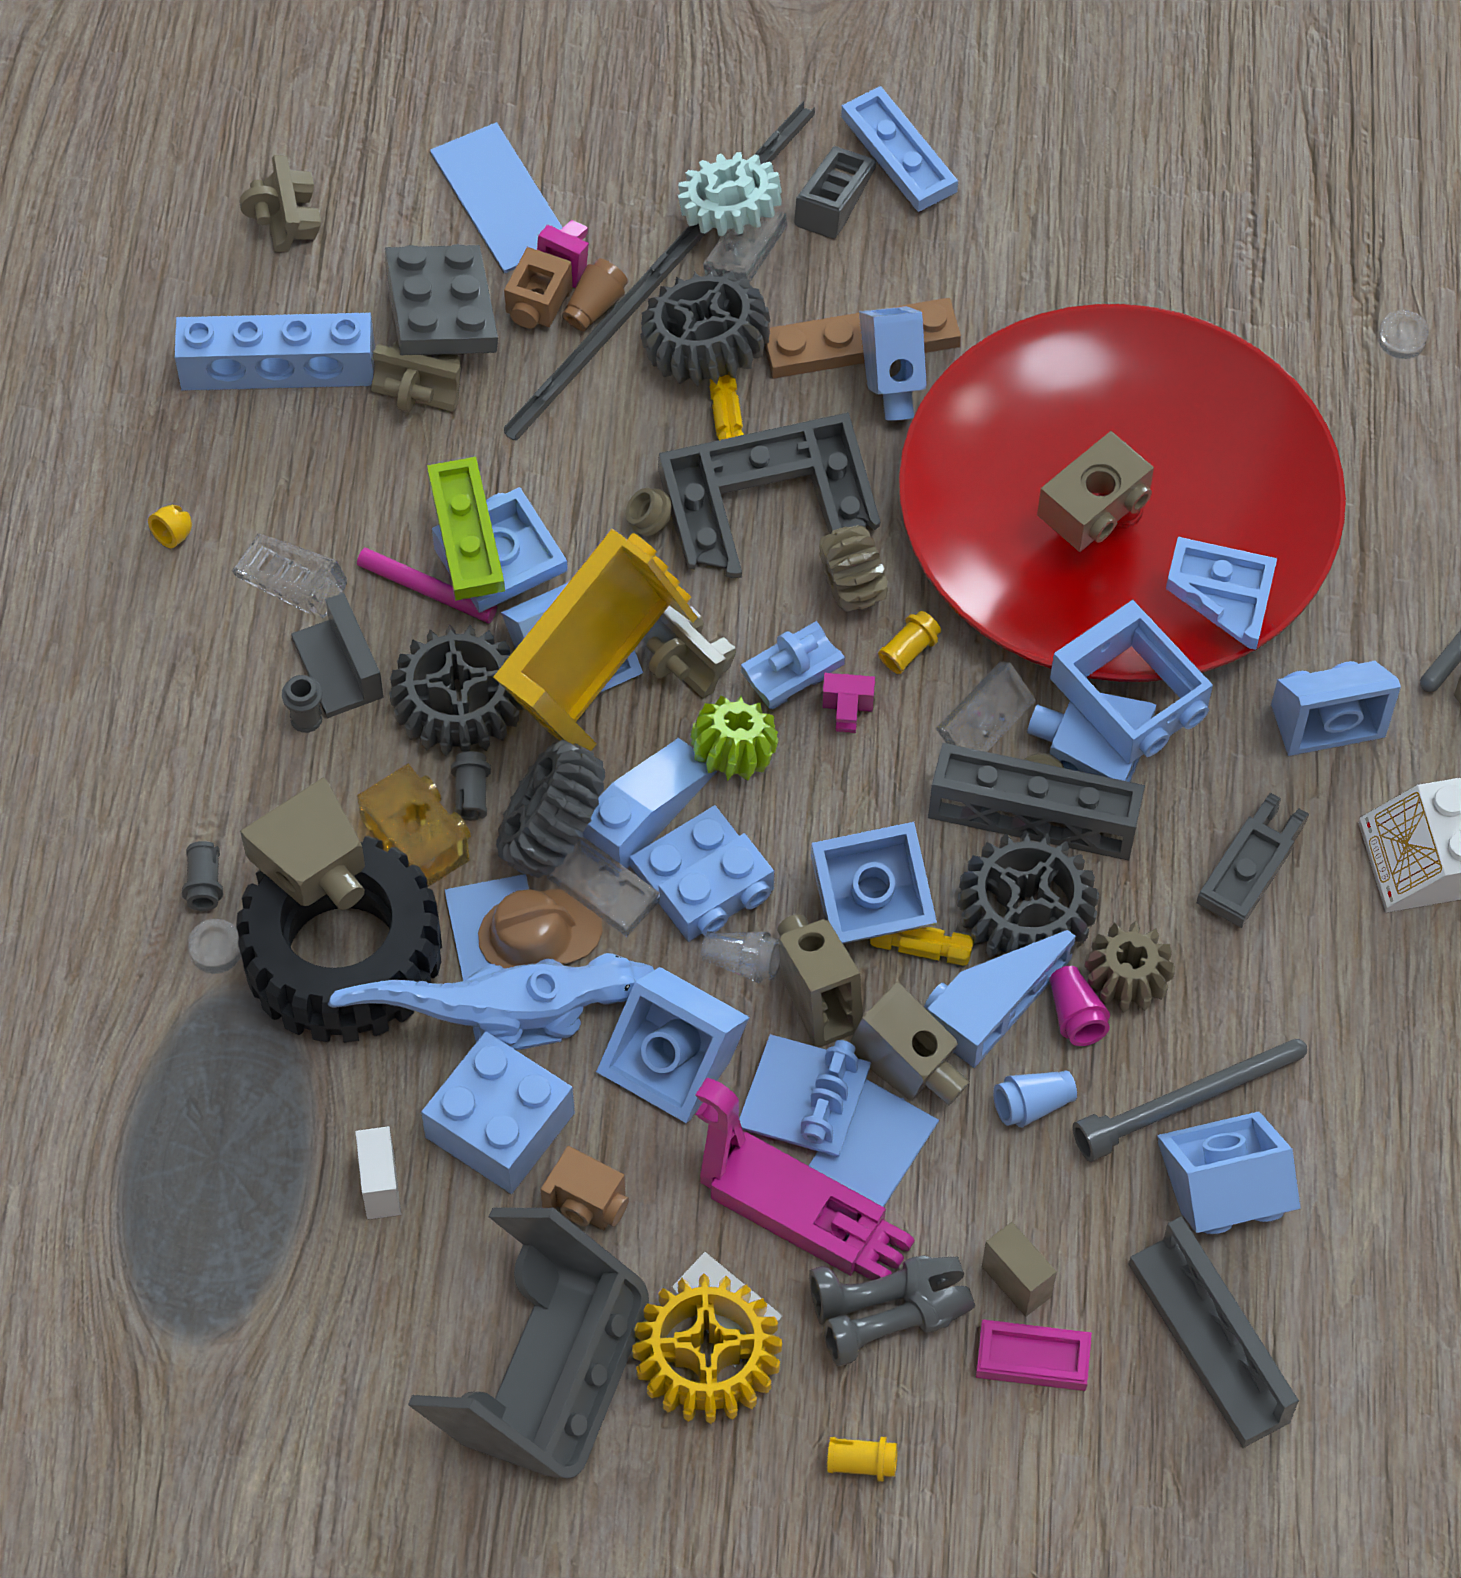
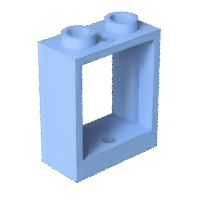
M1134 600L1055 652L1050 676L1052 682L1128 764L1143 754L1146 757H1150L1159 752L1166 745L1170 736L1182 727L1191 729L1199 724L1209 712L1208 705L1213 684ZM1131 646L1180 698L1136 730L1126 722L1086 678Z

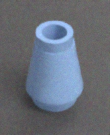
M1067 1070L1006 1076L1003 1083L995 1085L993 1097L1001 1121L1007 1126L1016 1124L1022 1128L1065 1106L1067 1103L1075 1101L1077 1099V1088L1074 1078Z

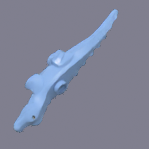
M605 953L582 967L563 966L554 959H544L536 964L520 965L506 969L500 965L487 964L472 974L466 981L436 984L425 981L387 980L340 989L331 995L328 1005L333 1008L364 1003L400 1006L439 1020L479 1027L481 1036L487 1031L508 1046H512L520 1039L521 1033L526 1029L543 1027L546 1034L554 1037L568 1038L573 1036L579 1030L581 1024L579 1016L583 1012L584 1006L597 1002L609 1005L627 1001L635 981L654 971V969L650 965L629 961L624 957L611 953Z

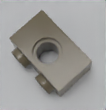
M1110 431L1041 488L1037 516L1076 550L1081 552L1094 540L1099 543L1106 539L1114 530L1117 521L1129 511L1134 514L1145 506L1152 495L1150 488L1154 467ZM1092 493H1102L1106 496H1096Z

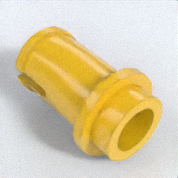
M919 611L916 615H908L905 618L906 625L878 652L881 661L896 674H901L927 646L933 647L938 643L937 636L941 633V628L936 620L924 611Z
M883 1436L880 1437V1442L830 1437L827 1472L877 1475V1481L883 1482L885 1476H896L898 1443L887 1442V1437Z

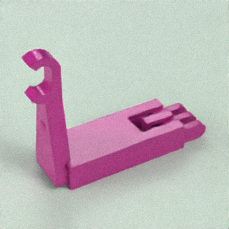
M706 1078L695 1094L703 1102L695 1115L708 1124L700 1183L711 1189L712 1200L850 1276L856 1271L870 1280H875L892 1274L887 1268L878 1264L877 1261L894 1269L899 1268L904 1257L900 1252L888 1246V1243L903 1251H909L915 1240L907 1232L885 1221L886 1208L746 1131L744 1133L739 1119V1099L735 1093L714 1079Z

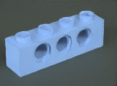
M371 313L176 317L175 362L181 390L372 385L375 341Z

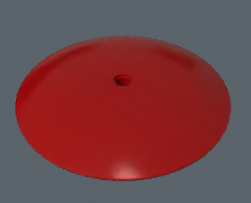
M1092 304L1041 313L1015 322L969 348L943 372L920 403L908 429L902 450L899 474L900 505L905 530L918 562L940 596L961 618L988 639L1030 662L1052 669L1055 652L1132 600L1136 602L1201 673L1234 662L1255 650L1243 645L1166 589L1178 537L1277 558L1257 644V649H1259L1279 635L1300 616L1317 595L1331 570L1338 552L1345 522V483L1338 449L1325 420L1299 383L1263 351L1230 331L1183 313L1140 305ZM1112 431L1154 467L1150 488L1152 495L1145 506L1138 512L1132 514L1129 511L1119 519L1114 530L1106 539L1099 543L1094 540L1079 552L1037 516L1040 490L1074 460ZM1092 493L1096 496H1106L1102 493ZM1132 646L1086 677L1116 682L1163 680Z

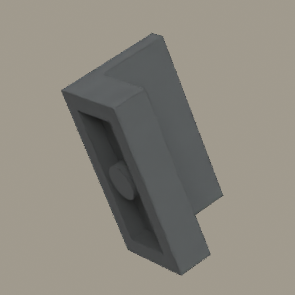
M344 593L325 599L328 614L327 621L291 633L292 640L308 676L315 679L321 686L323 695L320 703L327 718L384 698L380 671Z

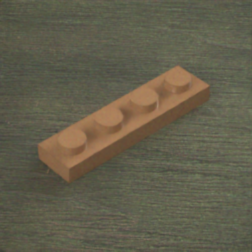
M950 298L896 306H907L922 312L925 353L960 347L961 334ZM859 313L771 327L769 343L764 345L773 379L865 363Z

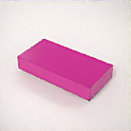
M982 1319L976 1378L1086 1391L1092 1332Z

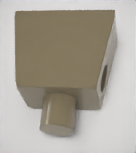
M324 777L240 831L245 855L250 862L300 905L309 906L327 894L339 910H346L355 905L364 895V888L354 877L365 867L362 845L331 786Z
M801 914L785 918L777 928L780 935L778 942L781 975L815 1047H822L853 1035L863 1017L861 978L857 966L829 921L819 920L809 924L806 917ZM827 991V993L822 997L821 993Z
M898 981L862 1017L850 1041L855 1046L854 1054L856 1057L871 1062L870 1070L907 1099H915L927 1086L949 1106L970 1083L969 1080L948 1063L958 1045L956 1039Z

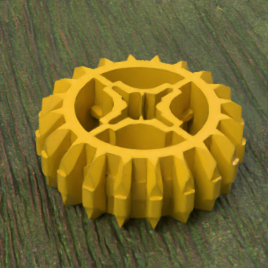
M703 1273L699 1277V1287L692 1289L689 1282L681 1278L678 1281V1295L676 1296L669 1290L662 1288L658 1293L661 1306L647 1303L644 1308V1317L648 1322H639L635 1326V1337L640 1342L634 1344L632 1350L633 1358L641 1361L636 1367L638 1379L650 1380L647 1385V1394L651 1399L665 1394L663 1409L667 1413L675 1410L679 1404L684 1405L683 1417L688 1422L695 1417L696 1409L705 1410L706 1422L710 1424L715 1422L717 1409L723 1408L725 1414L732 1420L737 1417L738 1401L744 1406L753 1409L757 1405V1397L754 1391L768 1393L772 1384L768 1375L777 1374L780 1370V1360L774 1356L782 1351V1339L773 1335L778 1330L777 1319L775 1316L764 1317L767 1312V1303L764 1298L749 1303L751 1288L747 1284L740 1287L735 1293L731 1292V1280L727 1276L720 1280L719 1287H710L709 1277ZM697 1315V1321L693 1327L686 1331L675 1332L673 1338H666L669 1332L681 1321ZM715 1315H720L734 1321L746 1334H740L739 1329L724 1328L717 1322ZM704 1330L709 1331V1343L714 1344L713 1353L711 1354V1367L709 1368L706 1367L705 1354L701 1353V1344L704 1343ZM740 1359H749L743 1369L736 1375L722 1382H717L719 1373L725 1367L739 1365ZM668 1362H675L676 1367L693 1370L698 1375L700 1383L683 1378L669 1366Z

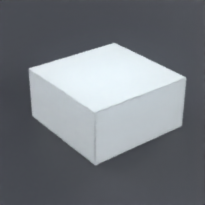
M389 1126L355 1131L362 1195L367 1219L401 1215L395 1157Z

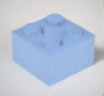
M487 1031L484 1032L421 1111L425 1138L510 1194L515 1191L575 1113L572 1086Z

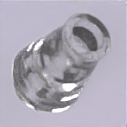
M708 931L702 943L701 959L703 962L715 964L757 983H760L763 979L774 980L780 968L779 942L777 938H772L768 931L731 933Z

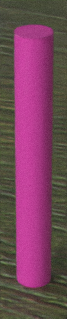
M366 547L361 550L358 556V566L488 624L491 623L496 614L497 605L479 613L470 598L455 601L452 585Z

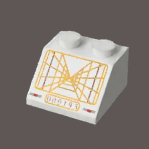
M1461 778L1416 785L1360 817L1359 827L1385 912L1461 900Z

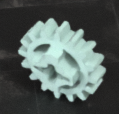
M736 152L732 159L726 160L722 154H718L716 157L717 162L710 164L704 160L700 161V171L688 170L686 172L687 181L679 182L680 194L678 199L682 216L686 215L689 226L699 224L700 232L704 234L712 228L717 229L718 236H724L727 229L734 228L737 234H743V226L750 224L756 228L760 227V217L773 218L775 215L773 207L780 206L782 203L779 174L773 171V165L770 161L760 164L758 155H753L748 160L742 159V153Z

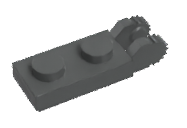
M1272 793L1267 796L1254 817H1248L1201 889L1196 902L1241 928L1291 853L1294 842L1298 835H1300L1309 817V813L1298 808L1290 816L1282 833L1268 827L1267 825L1270 820L1277 814L1281 798Z

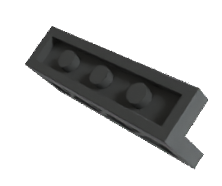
M942 743L931 787L928 818L1001 834L1006 833L1015 837H1021V834L1027 830L1031 840L1039 842L1040 838L1048 833L1050 844L1060 845L1067 841L1069 848L1129 861L1145 785ZM942 798L962 802L966 806L944 803ZM997 811L1010 812L1016 816L1010 817L1001 815ZM1052 821L1062 823L1067 827L1062 828L1050 825L1048 822ZM1104 832L1123 836V840L1101 836L1099 833Z
M1180 1216L1167 1223L1163 1240L1130 1256L1128 1265L1244 1448L1290 1424L1299 1400L1183 1217Z

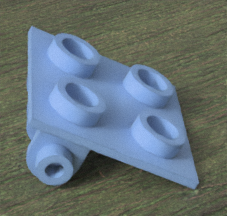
M770 1034L739 1118L742 1129L839 1157L871 1062L858 1059L854 1054L855 1046L844 1040H837L834 1047H829L826 1050Z

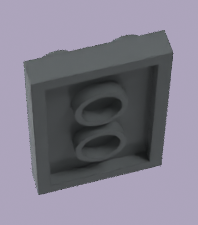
M455 244L451 246L418 247L408 245L404 247H385L384 263L400 355L497 353L498 335L480 245Z

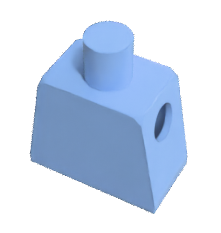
M907 306L859 311L868 390L876 394H883L885 420L914 418L912 391L926 389L922 312ZM899 359L901 362L900 371L891 377L889 374L890 366Z
M1101 693L1134 730L1155 716L1156 704ZM1071 701L1065 714L1040 705L1036 706L1032 714L1027 733L1052 742L1050 755L1056 757L1063 764L1064 768L1128 782L1131 781L1140 757L1128 764Z

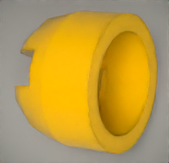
M167 505L149 516L148 525L158 542L172 549L184 541L190 534L192 520L190 514L182 511L180 506Z

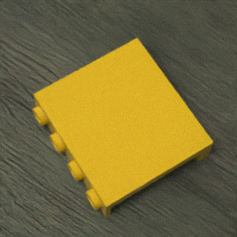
M613 528L610 530L493 676L551 735L559 741L565 740L571 744L576 743L589 751H592L597 743L576 723L577 720L668 606H671L692 623L698 618L687 604L691 596L679 586L680 581L667 571L669 567L655 555L657 551L635 533H632L626 539Z

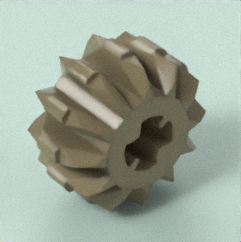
M862 525L845 526L833 530L829 535L821 537L819 555L823 564L822 568L826 574L827 583L831 588L833 597L840 608L848 612L856 609L863 610L875 606V603L886 599L888 582L884 574V567L881 563L880 554L875 547L874 539L870 537L869 531Z
M1137 921L1130 925L1129 932H1124L1114 922L1109 927L1108 936L1097 934L1092 941L1091 948L1093 951L1086 954L1084 964L1086 970L1091 972L1088 975L1087 983L1093 990H1102L1100 996L1102 1003L1105 1005L1113 999L1120 1000L1119 1006L1123 1013L1129 1009L1130 1003L1133 1001L1145 1011L1150 1007L1152 997L1162 1000L1168 990L1166 982H1170L1175 973L1174 963L1169 961L1172 955L1170 944H1157L1159 939L1157 928L1145 935L1139 933L1140 927Z

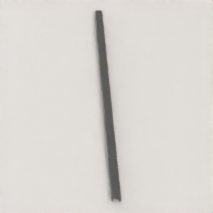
M803 101L754 154L759 156L760 164L772 162L815 115V108L812 110L804 108ZM699 224L688 226L504 426V434L515 441L521 437L702 239L705 234L700 232Z

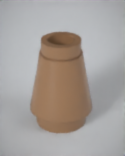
M599 258L593 265L588 264L567 304V308L562 313L564 319L574 328L585 331L589 325L593 324L625 295L624 287L628 283L626 275L617 266L605 259Z

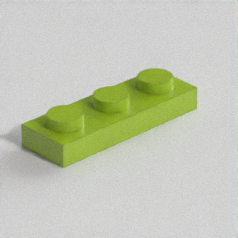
M476 457L427 465L455 601L505 592L504 577Z

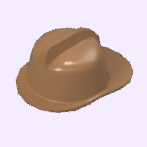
M532 889L518 890L505 896L499 904L495 905L485 915L478 931L479 948L490 964L500 965L504 969L536 964L544 959H554L562 965L572 963L587 957L598 946L603 932L602 917L590 900L582 894L567 889L545 891Z

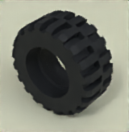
M365 836L363 842H360L363 849L365 867L354 876L364 888V895L350 908L363 910L375 915L389 927L390 931L381 947L370 957L359 963L337 968L322 967L305 961L291 949L295 936L308 921L321 913L338 909L327 894L309 906H302L259 869L256 872L258 885L253 883L247 885L241 898L243 909L237 913L236 929L239 937L237 942L248 986L254 998L260 999L262 1009L272 1020H278L282 1016L284 1028L297 1035L302 1034L304 1029L311 1030L313 1040L329 1042L331 1035H342L343 1041L346 1043L359 1041L358 1034L372 1030L374 1037L389 1031V1021L396 1018L399 1022L403 1023L414 1014V1010L381 1003H364L333 1008L328 1005L331 995L340 989L387 980L425 981L432 983L431 978L433 979L439 974L442 939L434 892L428 888L427 878L419 866H409L408 855L396 847H391L386 852L383 850L382 840L370 836Z

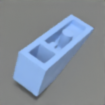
M677 738L618 778L599 796V805L591 816L592 821L586 826L583 838H580L581 848L621 876L630 866V856L650 845L717 771L708 774L706 762L694 760V748L680 738Z
M1068 930L961 971L948 986L945 983L939 984L928 997L924 1008L956 1039L958 1045L953 1053L975 1068L1050 984L1049 978L1051 974L1057 969L1066 966L1072 959L1070 950L1074 945L1076 936Z

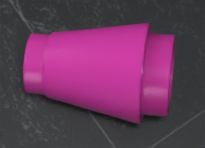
M1064 966L1054 971L1049 978V982L1052 986L1061 1035L1068 1038L1071 1044L1075 1046H1088L1098 1042L1106 1036L1110 1029L1108 1023L1110 1013L1080 974L1076 966Z

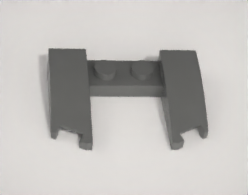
M849 412L659 453V476L664 492L671 499V517L689 569L695 570L696 563L698 562L726 568V577L742 578L740 562L721 494L810 475L829 534L833 530L845 526L862 525L866 527L868 525L874 530L880 527V518Z

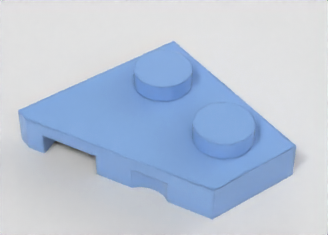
M1178 537L1166 589L1243 645L1256 650L1277 558Z

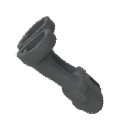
M925 1255L912 1257L903 1262L902 1270L858 1284L840 1283L833 1270L826 1266L809 1270L810 1289L818 1322L824 1324L825 1343L835 1365L851 1364L857 1359L859 1349L875 1339L915 1326H919L923 1332H934L948 1327L952 1320L975 1308V1302L969 1287H950L964 1277L959 1257L931 1258ZM904 1298L906 1302L890 1310L864 1318L852 1320L845 1316L857 1310Z

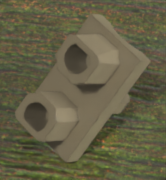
M273 155L272 174L265 178L264 181L259 179L253 180L250 183V189L243 192L240 196L239 203L243 215L256 219L259 225L270 224L275 252H289L294 239H316L321 227L319 209L297 207L296 202L310 203L314 189L312 172L290 170L288 156Z
M398 340L391 347L377 345L373 352L374 376L371 385L372 392L398 398V409L406 412L412 410L415 402L452 412L455 411L459 401L461 372L460 357L458 355L438 354L435 358L423 355H400Z
M689 605L698 617L694 623L671 606H668L643 638L646 647L654 654L648 668L657 678L665 677L671 672L674 673L680 680L683 679L704 698L714 692L720 675L731 667L736 649L724 637H717L708 642L701 635L704 626L702 616L691 605Z

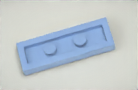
M881 86L842 105V119L917 212L957 193L958 180Z

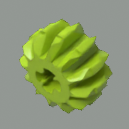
M720 695L715 704L705 703L703 709L699 712L696 722L693 723L690 735L692 739L691 745L694 746V760L706 762L708 774L718 770L724 772L727 781L734 774H739L748 781L754 772L764 773L778 745V731L775 730L774 716L762 713L761 702L753 705L745 704L742 696L735 702H730L727 698Z

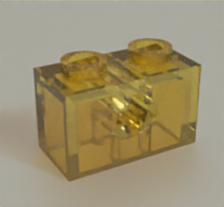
M409 763L357 795L362 822L376 839L382 840L383 848L386 852L391 847H396L408 855L409 866H419L427 878L428 887L470 861L467 840L471 838V833L466 823L456 812L449 815L440 803L442 798L433 781L427 775L420 778Z

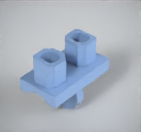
M815 621L794 634L786 631L777 637V644L741 664V673L767 707L775 709L787 702V698L811 684L816 685L824 680V673H831L845 665V656L831 644L822 627Z

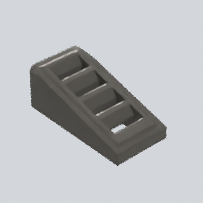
M833 146L796 197L795 225L799 228L835 239L846 224L874 172L876 160ZM835 168L854 174V176L836 171Z

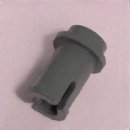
M306 675L294 676L286 682L282 689V700L284 705L290 710L292 726L297 731L308 733L315 731L322 723V711L319 704L322 701L323 692L320 684L315 679Z
M472 751L459 753L456 756V762L451 765V774L456 777L454 816L468 821L478 820V817L483 819L487 816L486 777L491 774V765L486 762V756L482 753Z
M194 842L186 849L187 883L182 887V897L187 901L189 908L196 911H209L216 908L218 901L223 897V886L218 883L220 849L218 846L214 847L212 842Z

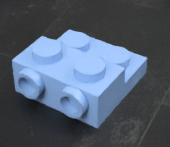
M520 487L506 494H495L486 500L504 577L505 592L470 598L479 613L568 571L565 556ZM437 525L432 528L434 550L449 572L440 528Z
M716 805L630 856L631 868L688 942L701 934L708 936L717 932L726 924L730 916L745 907L746 909H753L759 906L770 896L771 891L774 890V870L745 833L740 836L737 834Z

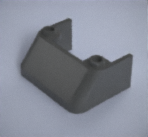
M492 1208L489 1218L523 1244L516 1260L514 1278L519 1292L534 1304L496 1398L485 1392L473 1391L461 1397L412 1395L408 1406L465 1447L548 1477L572 1478L583 1470L632 1351V1346L637 1339L635 1337V1326L645 1319L644 1308L649 1303L648 1290L638 1275L556 1209Z

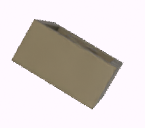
M1010 1222L986 1241L982 1268L1025 1317L1052 1297L1057 1271L1013 1222Z

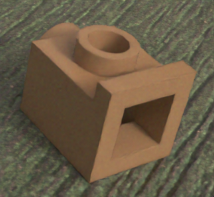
M530 247L526 248L504 289L506 313L510 314L515 323L525 328H534L537 323L547 327L551 326L565 297H569L573 290L571 261Z
M569 1145L540 1189L542 1208L556 1209L558 1206L562 1214L570 1221L587 1227L590 1223L602 1230H605L608 1224L613 1227L618 1224L629 1202V1198L625 1194L624 1174Z

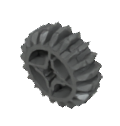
M714 269L708 276L700 277L694 271L691 279L684 281L676 277L675 285L672 288L660 286L659 297L648 299V308L642 312V333L640 335L648 359L653 367H658L663 377L673 375L679 384L691 378L697 387L704 379H712L717 385L719 377L729 375L736 379L738 368L752 369L753 358L763 357L764 345L769 343V322L771 320L768 307H765L764 298L760 294L759 288H753L748 278L738 280L733 272L719 277Z
M450 624L446 629L445 636L438 637L432 630H429L426 636V644L412 639L410 654L400 653L397 660L398 669L392 670L390 677L392 688L389 692L391 705L394 706L395 719L399 726L405 725L406 734L410 740L421 737L422 746L425 747L426 751L435 744L440 743L441 752L445 756L449 754L453 746L460 747L462 752H469L471 745L477 743L487 752L490 746L489 737L491 736L504 741L507 735L506 726L517 727L519 711L524 710L493 678L511 655L510 647L507 645L506 640L495 644L494 635L491 634L490 630L480 637H476L475 629H473L471 624L467 627L464 634H456L455 629ZM456 679L460 683L462 701L457 700L454 682Z
M565 740L553 743L547 747L545 752L539 754L534 765L529 766L523 780L519 781V786L514 795L510 797V804L503 813L504 819L498 828L499 836L496 839L498 857L507 861L509 866L525 875L530 874L536 878L544 875L547 876L556 867L562 865L567 854L573 852L579 838H583V832L588 823L592 821L591 816L599 805L598 798L604 790L605 769L603 768V761L593 756L594 753L576 743L571 744Z
M1027 830L1021 834L1020 842L1014 843L1006 833L1000 838L999 848L986 842L985 846L982 847L981 857L972 855V858L968 861L967 870L969 872H964L960 877L959 888H961V893H958L957 906L959 910L963 911L961 915L963 928H973L971 931L973 944L988 941L986 953L989 958L1000 951L1007 954L1066 930L1076 936L1075 942L1083 944L1088 938V927H1092L1095 924L1097 917L1095 906L1098 905L1099 892L1096 888H1093L1095 881L1093 870H1083L1085 863L1083 855L1079 854L1068 857L1069 846L1067 841L1056 848L1050 846L1048 833L1040 838V842H1033ZM1052 881L1065 893L1069 902V908L1060 904V897L1050 890ZM987 891L995 894L997 902L1006 908L1004 918L1000 917L990 905L986 895ZM1038 892L1037 900H1034L1033 897ZM1025 897L1031 898V901H1025ZM1022 898L1023 901L1018 907L1019 899ZM1075 942L1071 947L1070 954L1074 952Z

